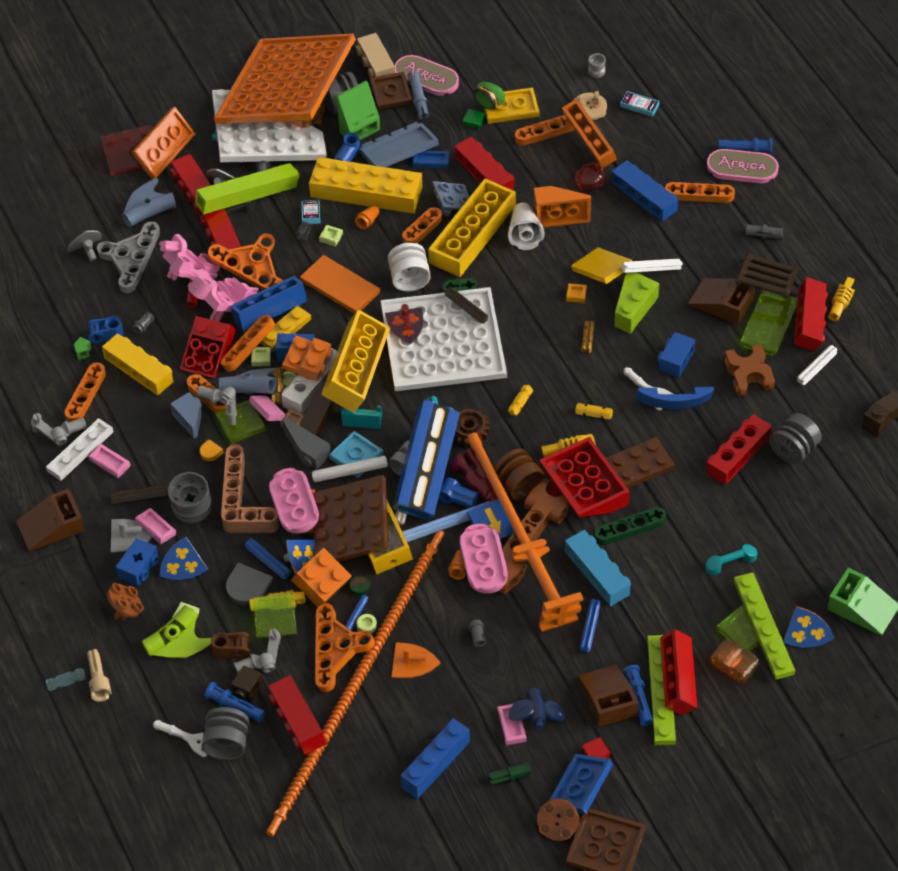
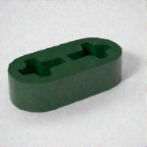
M471 278L448 280L443 284V293L449 287L454 288L456 291L477 289V282Z

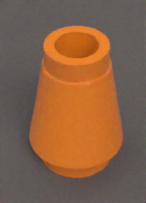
M372 205L358 213L355 219L356 225L361 229L370 228L380 213L379 208Z
M461 550L456 551L448 568L450 576L457 580L463 579L467 575Z

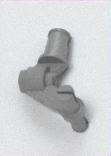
M200 385L197 390V397L211 400L214 404L217 401L226 404L228 424L235 425L237 416L235 389L228 386L223 390H214Z
M39 413L34 414L31 420L34 432L40 431L58 446L65 444L67 437L71 433L86 430L87 428L84 418L70 422L64 421L60 427L53 429L41 419V414Z
M273 628V631L272 629L269 631L267 653H263L260 656L250 654L251 657L234 663L237 673H239L243 665L251 669L263 670L264 673H269L275 669L274 665L281 640V635L277 629Z

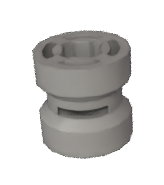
M592 54L588 59V73L591 77L599 78L605 74L606 59L602 54Z

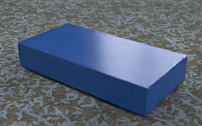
M423 151L413 156V167L448 169L450 153L444 151Z

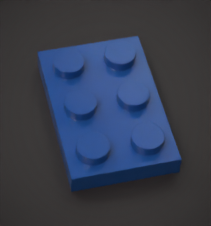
M575 754L550 800L554 798L567 800L575 806L578 813L586 814L613 765L611 760Z

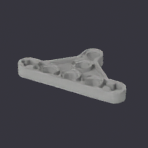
M147 222L139 234L120 242L103 241L97 245L98 256L101 259L112 261L120 273L119 287L123 293H131L137 287L160 235L159 225L155 222ZM143 242L150 243L148 246L141 245V243ZM103 248H109V249H110V250H109L108 252H106V253L101 252V250H102ZM119 252H127L124 256L118 255ZM137 255H143V256H144V258H142V259H140V260H139V259H135V257H136ZM132 268L138 269V271L135 273L129 272V270Z

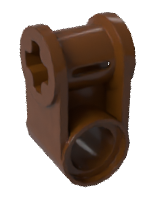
M245 632L216 633L211 638L212 655L217 659L247 658L250 655V650L248 649L249 634Z

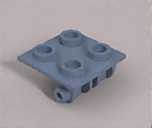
M433 181L435 187L434 195H436L438 205L445 216H450L453 209L460 210L470 198L464 184Z

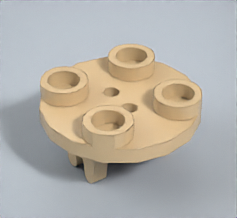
M598 91L595 93H583L575 98L578 99L592 120L606 115L607 103L599 95Z

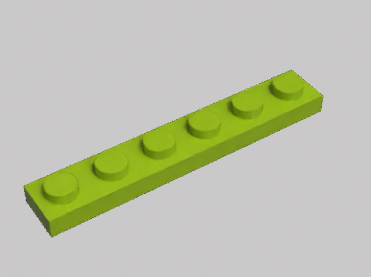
M754 573L734 577L735 586L775 680L795 675L794 666Z
M652 635L647 637L654 743L655 745H675L674 711L665 707L660 645V637L663 635Z

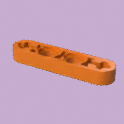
M565 115L516 130L515 142L518 145L525 146L574 131ZM557 125L559 128L552 129L551 126ZM541 130L543 133L536 134L535 131Z
M670 182L665 186V189L673 193L680 201L729 203L734 200L735 189L730 185ZM693 190L695 191V193L688 194L686 191ZM711 191L713 192V194L706 195L704 192Z
M270 315L259 317L221 359V364L227 372L237 369L274 328L275 323Z
M96 362L88 367L65 409L67 422L84 417L106 376L103 364ZM89 383L94 384V386L90 389L84 387L86 384ZM84 397L86 401L79 403L77 399Z

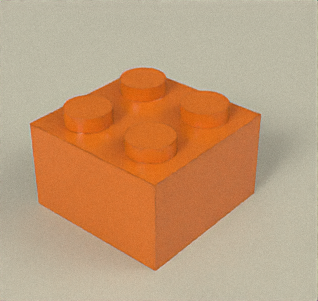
M323 548L296 573L291 581L301 591H304V594L318 607L326 603L351 578V575Z

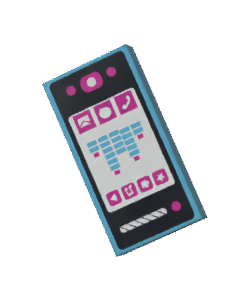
M627 91L620 103V107L653 117L659 107V101Z
M319 200L302 201L303 225L320 224Z

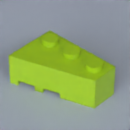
M636 272L626 273L615 311V327L627 333H632L658 299V282Z

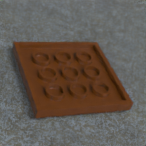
M383 475L313 493L319 511L318 522L313 527V540H315L314 556L325 548L339 562L388 550L386 478Z

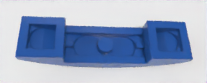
M657 387L638 388L635 397L637 401L656 408L685 409L710 400L714 387H695L692 394H658Z

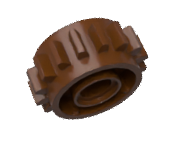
M473 409L460 411L453 438L457 445L467 448L471 447L467 440L469 434L477 433L481 442L487 440V435L490 434V422L486 420V415L483 416L480 411Z

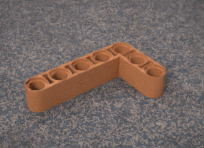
M231 445L226 449L221 510L223 529L228 533H273L279 528V518L276 509L272 507H242L245 467L244 453L241 446Z

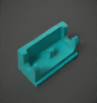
M377 406L378 411L357 409L355 413L344 408L341 412L342 426L380 429L383 414L382 406Z

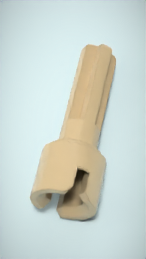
M93 649L87 653L92 676L89 687L92 699L101 702L107 700L109 694L112 693L109 679L103 674L99 653L96 649Z

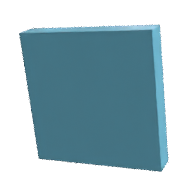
M353 431L329 454V459L338 465L380 457L383 455V450ZM364 472L353 475L359 478Z

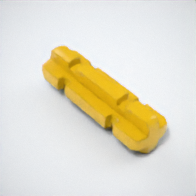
M524 385L510 405L508 412L511 416L519 414L532 394L533 389L530 385Z
M577 403L575 413L579 415L584 413L586 416L597 418L603 416L604 419L610 420L613 415V409L606 407L602 409L603 407L588 404L585 406V404Z

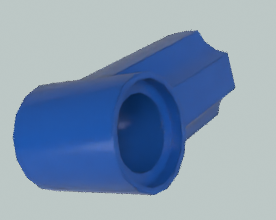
M348 133L344 136V143L334 157L335 160L351 162L354 156L360 153V141L356 133Z
M446 478L441 486L438 499L447 504L455 502L471 508L476 505L479 493L460 486V483L453 478Z

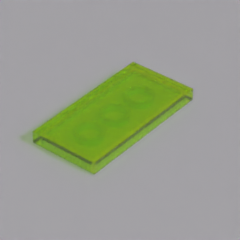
M763 290L741 338L740 346L753 349L752 345L761 344L766 354L776 356L797 307V298L790 295L788 298H783L781 295Z

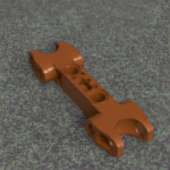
M547 479L533 488L524 503V508L530 511L521 523L531 542L539 538L550 520L561 524L567 516L570 504L563 495L552 497L547 494L546 488L549 489L551 482ZM515 531L502 548L508 573L507 582L500 590V593L504 595L519 583L527 569L526 564L521 561H514L512 558L513 548L521 545Z

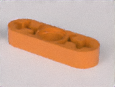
M433 207L424 212L403 232V243L418 244L442 222L441 210ZM426 225L427 228L419 229L418 226Z
M194 374L187 379L188 390L196 397L200 385L216 389L201 375ZM197 397L216 414L226 413V404L223 405L220 401L214 404L211 400Z

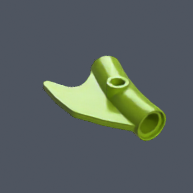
M184 605L167 624L142 640V644L149 656L188 658L210 646L211 638L196 637L194 629L198 614L190 607ZM171 632L176 633L174 636L169 635Z

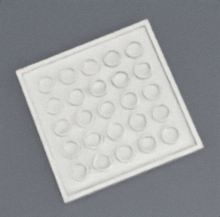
M490 287L458 291L488 315V321L484 324L478 322L447 298L445 293L381 300L383 320L387 326L385 314L421 308L423 312L424 323L422 331L411 344L401 340L391 329L386 338L395 391L507 378Z

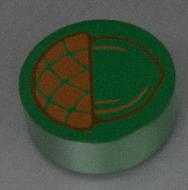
M356 576L350 581V591L352 594L362 596L369 592L370 583L366 577Z

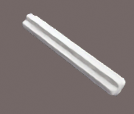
M680 259L623 262L621 270L624 273L680 270L683 263Z
M385 456L315 470L312 472V478L314 482L384 468L388 466V462Z

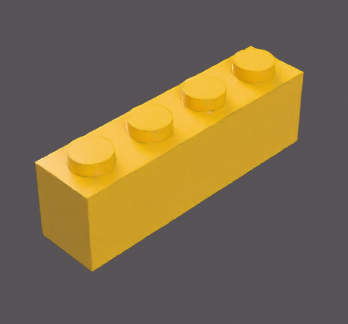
M117 333L102 346L104 359L157 396L173 383L171 368L160 363L156 357L147 354L140 346L137 347L131 343L127 337H122Z

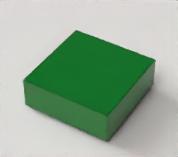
M468 109L463 119V125L480 129L485 113Z

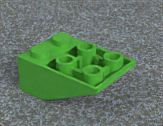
M367 81L337 95L339 132L343 137L348 133H356L359 136V140L380 130V118Z
M847 568L829 597L827 610L882 636L898 611V603L868 577Z

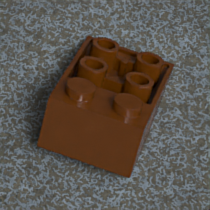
M703 278L690 299L688 306L739 325L754 300L755 288L744 284L738 285L735 283L736 279Z
M69 489L50 495L16 520L29 551L85 531L82 517Z
M617 664L578 675L598 727L638 715L636 696Z

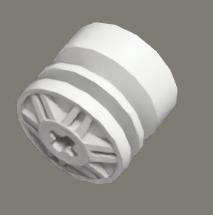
M403 243L394 247L389 252V268L393 285L397 289L408 292L416 291L428 284L430 270L425 250L421 245L417 243Z

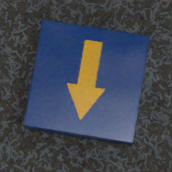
M498 499L467 512L472 525H488V527L497 531L500 541L511 537L514 533V529Z

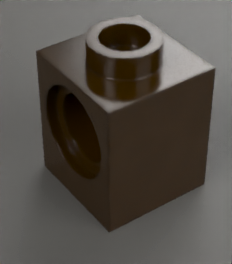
M243 665L231 684L233 695L239 699L251 702L263 684L262 673Z

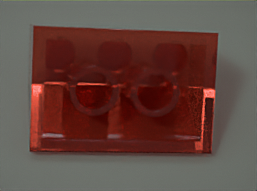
M152 125L101 136L102 148L110 175L143 168L131 152L153 129Z

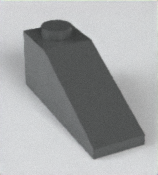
M284 417L282 419L283 430L300 460L307 467L317 470L329 458L331 453L330 444Z

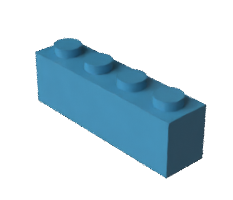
M583 530L565 540V553L609 606L630 596V580L621 574L615 562L612 563L606 551L603 548L600 549L592 535Z

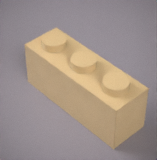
M377 33L357 38L358 46L355 47L358 56L362 57L363 66L368 68L370 78L395 73V66Z

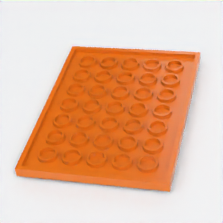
M354 33L260 39L215 115V123L243 124L247 122L307 121L313 119L355 41Z

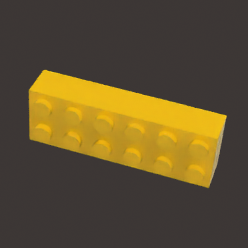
M322 157L317 158L309 182L310 197L369 207L374 205L381 209L413 214L415 213L423 188L422 173Z
M484 179L428 249L429 264L461 277L513 211L516 205V192Z
M358 309L347 324L321 395L355 413L365 400L390 327Z

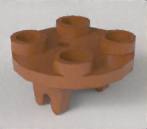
M114 583L108 589L107 597L109 603L117 611L114 615L115 619L121 617V620H125L127 617H136L144 610L142 602L137 596L138 591L133 586L127 587Z
M554 798L545 802L537 815L539 831L552 840L563 841L569 839L579 826L577 809L571 802L564 799Z

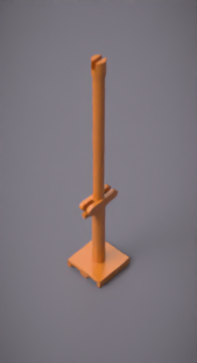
M469 434L467 440L472 450H474L521 545L513 548L512 558L514 561H529L548 599V602L543 603L538 626L541 632L577 622L579 620L577 613L581 611L579 603L584 598L580 592L560 598L540 559L541 556L550 550L548 546L545 547L546 540L530 541L482 446L478 434Z

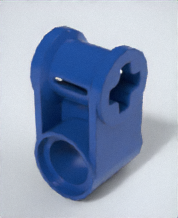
M116 316L93 319L87 323V329L90 333L88 340L92 344L108 342L117 333L122 337L124 336L121 320Z

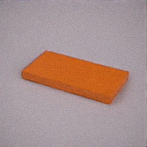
M172 107L131 153L153 180L160 175L192 139L195 132L177 108Z
M325 255L321 256L300 276L301 282L354 314L358 309L362 311L380 293V288Z

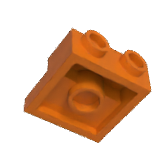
M296 335L284 359L282 369L317 381L319 376H323L327 367L325 364L326 360L330 361L332 357V344L317 338L310 341Z

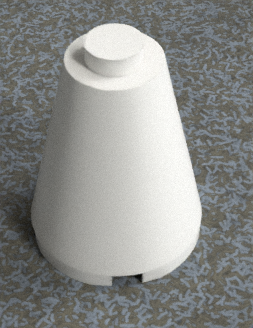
M518 203L513 209L508 238L510 243L517 246L518 249H533L538 246L541 240L543 241L545 235L544 228L529 204Z

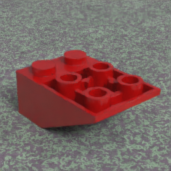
M196 316L180 370L215 379L222 366L221 359L231 348L236 329L229 324Z

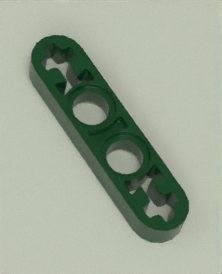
M655 507L601 525L594 532L596 543L608 545L661 527L666 522V511L660 507ZM637 520H642L645 524L643 526H637L634 524V522ZM623 526L627 530L625 532H618L616 528Z

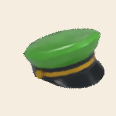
M480 82L474 91L476 101L484 108L495 111L496 106L503 104L505 101L503 90L489 82Z

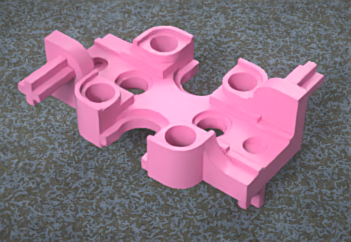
M174 234L171 241H161L159 244L161 246L160 250L165 251L163 257L171 265L167 277L176 280L178 276L192 279L193 282L188 284V290L195 297L205 300L214 309L210 320L220 322L225 312H232L231 305L256 294L258 291L256 287H249L245 283H239L235 277L226 278L224 281L218 282L213 280L217 278V271L220 266L211 262L208 254H200L198 257L194 255L192 251L187 249L186 241L179 234Z

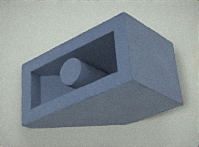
M189 392L170 404L172 415L193 438H196L202 417V404L197 397L194 398Z

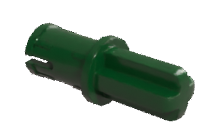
M526 762L513 767L506 766V769L491 772L488 774L491 785L506 781L513 782V779L530 776L531 771Z

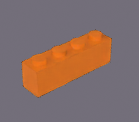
M578 99L562 107L566 119L601 169L617 160L614 150Z

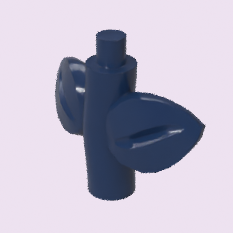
M538 688L529 689L527 691L528 699L517 701L513 704L508 714L509 719L514 721L531 719V723L537 731L544 729L546 718L557 722L566 720L562 707L554 701L544 702L541 691Z

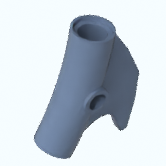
M158 178L145 183L130 196L124 213H122V219L128 227H132L161 212L176 208L172 192L162 194L154 191L158 184Z
M275 368L251 370L233 377H220L219 390L230 386L235 389L236 393L273 394L277 388V381L274 377L269 376L273 375Z

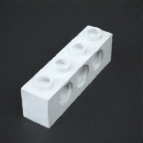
M331 348L333 350L330 361L326 360L325 364L327 367L323 376L320 375L317 381L301 375L294 377L290 386L285 388L281 394L283 407L304 414L316 391L324 380H327L337 354L336 350Z

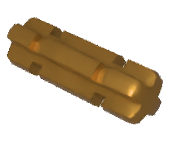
M586 321L584 323L582 353L589 354L592 351L593 321Z
M275 368L272 376L277 381V388L273 395H271V401L275 405H280L282 403L281 394L283 392L282 378H284V371L281 368Z

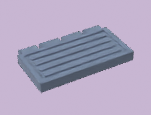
M415 122L405 126V129L401 128L391 132L390 136L386 134L374 139V142L369 141L360 145V152L370 165L387 167L438 146L439 142L423 123L418 124Z

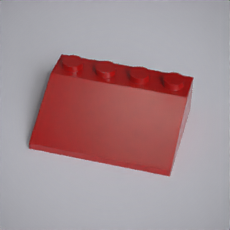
M590 437L539 460V463L578 517L613 513L629 505L630 491Z

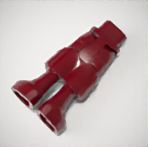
M472 448L466 450L464 456L459 454L451 461L449 465L450 471L452 473L462 471L465 474V482L471 489L478 492L486 502L498 499ZM469 464H470V465H473V466L476 468V470H475V469H472V468L469 466Z

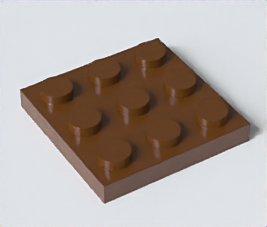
M589 808L587 813L581 817L566 859V865L585 871H632L646 825Z

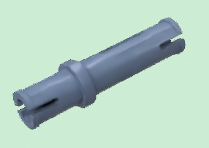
M410 71L408 77L414 96V106L417 108L418 118L423 119L424 113L426 119L429 117L419 72L414 71V78L412 71Z

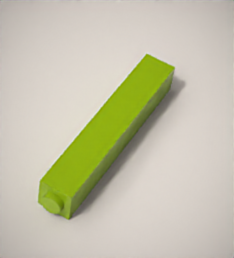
M289 163L197 189L195 204L203 214H207L297 187L299 173Z

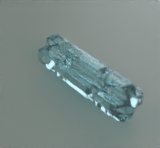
M79 668L74 670V673L70 671L56 676V679H47L45 684L48 691L55 690L57 686L61 688L75 683V680H84L86 678L84 670Z

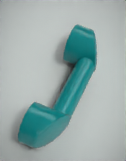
M745 544L742 549L723 556H711L706 562V572L710 575H717L721 572L722 564L741 557L746 562H754L757 559L758 552L752 545Z

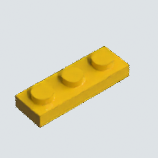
M297 305L275 324L274 328L260 343L265 347H271V351L274 352L276 350L277 333L295 334L311 320V315Z

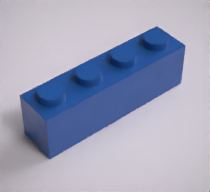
M626 160L612 171L611 183L662 222L678 210V198L661 184L654 181L648 174L639 170L636 165Z
M292 276L230 307L234 323L244 332L259 317L270 315L273 318L281 315L297 305L300 306L307 302L303 283L295 276Z
M453 718L401 774V788L418 799L469 744L470 729Z

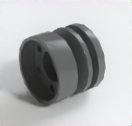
M352 72L338 75V82L334 78L324 97L325 104L332 115L338 114L337 95L358 85Z
M792 413L770 436V445L781 459L789 464L797 465L818 445L822 435L817 425L809 417L800 413Z
M195 472L181 473L172 479L169 483L168 495L174 516L179 521L188 524L199 523L206 519L212 509V501L206 479Z
M218 707L209 710L206 714V723L204 725L205 732L202 738V750L207 755L222 760H232L243 756L246 747L249 717L244 712L230 707Z

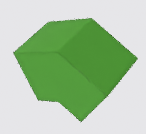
M80 337L74 343L78 360L90 357L89 351L91 350L90 341Z

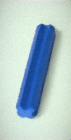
M250 538L245 542V548L282 579H287L291 575L289 568L254 539Z
M590 600L580 642L581 652L588 653L591 650L601 606L599 600Z

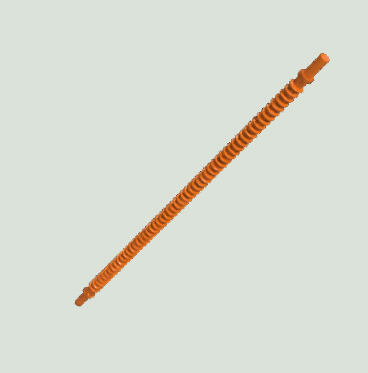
M438 530L431 543L427 544L425 553L421 554L419 562L416 563L417 566L411 572L412 575L407 579L404 588L401 589L402 592L396 598L397 601L391 607L392 610L386 616L387 619L381 625L382 628H379V632L376 633L377 637H374V647L366 651L361 664L358 665L359 669L355 670L356 673L353 674V678L347 684L348 687L345 688L340 701L337 702L338 706L334 707L335 710L329 716L330 720L326 721L322 732L327 743L330 742L329 738H332V733H335V729L338 727L337 724L341 722L340 719L346 713L345 710L348 709V705L354 699L353 696L356 695V691L362 685L361 682L367 676L369 668L375 662L374 659L380 653L379 650L382 649L385 641H387V637L393 630L392 628L398 622L400 614L403 613L405 605L408 604L407 601L410 600V596L413 595L412 592L418 586L417 583L420 582L423 574H425V570L428 569L427 566L430 565L432 556L436 554L437 546L444 536L443 531ZM327 744L307 754L308 758H305V763H302V767L299 769L300 772L296 774L297 777L291 783L292 787L288 788L289 792L285 793L286 796L282 798L283 801L280 802V808L274 813L275 817L266 831L268 836L273 837L280 823L285 821L287 811L292 809L291 805H294V801L300 795L299 791L303 789L302 786L308 780L307 776L311 775V771L314 770L313 767L319 761L318 757L322 756L321 752H324Z

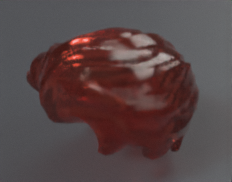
M595 162L584 164L582 169L576 171L575 181L581 190L596 191L604 184L605 173L601 165Z

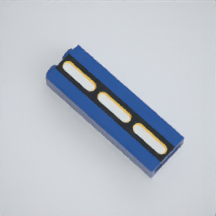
M423 400L418 406L392 509L425 521H429L434 516L460 412L455 411L451 407L438 405L431 400Z

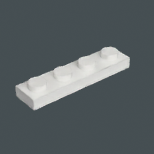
M98 418L46 466L47 472L61 481L113 433V428Z

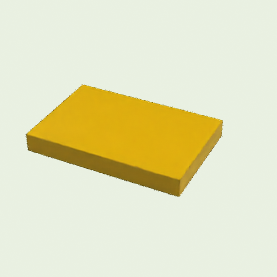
M533 88L505 91V101L503 104L496 106L495 111L484 108L488 124L539 117V109Z
M596 248L571 265V268L574 272L607 284L624 273L621 270L623 262L633 261L604 249Z

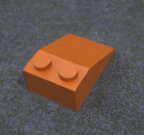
M554 186L534 188V213L543 227L590 222L591 195Z

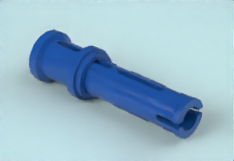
M753 138V140L719 139V150L730 149L769 152V154H772V138H769V140Z
M630 665L625 667L622 673L631 685L638 701L641 726H648L653 723V719L643 690L645 683L641 680L639 674L640 667L638 665Z
M211 682L206 689L205 699H212L218 702L221 707L227 706L238 709L258 723L262 721L265 715L264 710L235 697L230 690H224L216 686L214 682Z

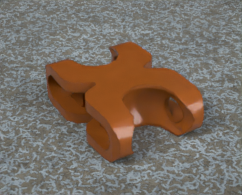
M761 344L752 345L753 349L749 357L738 356L734 349L725 350V365L728 373L734 376L733 386L738 396L747 395L746 390L749 383L761 384L765 391L774 389L775 379L771 367L764 363L766 355Z

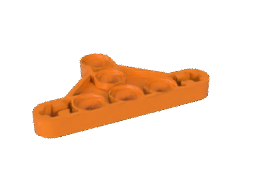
M262 234L253 245L228 250L221 245L214 244L208 249V258L211 262L261 290L269 288L272 281L274 285L284 281L276 277L271 261L270 252L275 242L270 234ZM268 239L271 245L265 247L261 244V241ZM219 251V255L213 256V252ZM258 253L262 256V259L255 261L252 255ZM235 259L237 264L229 266L227 260ZM249 267L253 270V273L245 275L243 269ZM265 276L269 282L262 284L259 282V278Z
M329 603L318 606L316 610L315 682L322 692H330L334 689L336 674L356 653L369 651L375 644L370 632H352L336 620V612ZM326 611H329L326 614L327 620H325L323 615H325ZM325 627H330V628H331L328 633H326V634H322V633H321V631H322L323 628H325ZM363 638H370L367 644H360ZM344 641H350L349 646L346 648L340 647ZM325 644H330V645H331L328 650H326V651H322V650H321V647H322L323 645H325ZM323 662H331L327 668H321ZM324 675H326L328 681H326V684L323 685V683H325Z

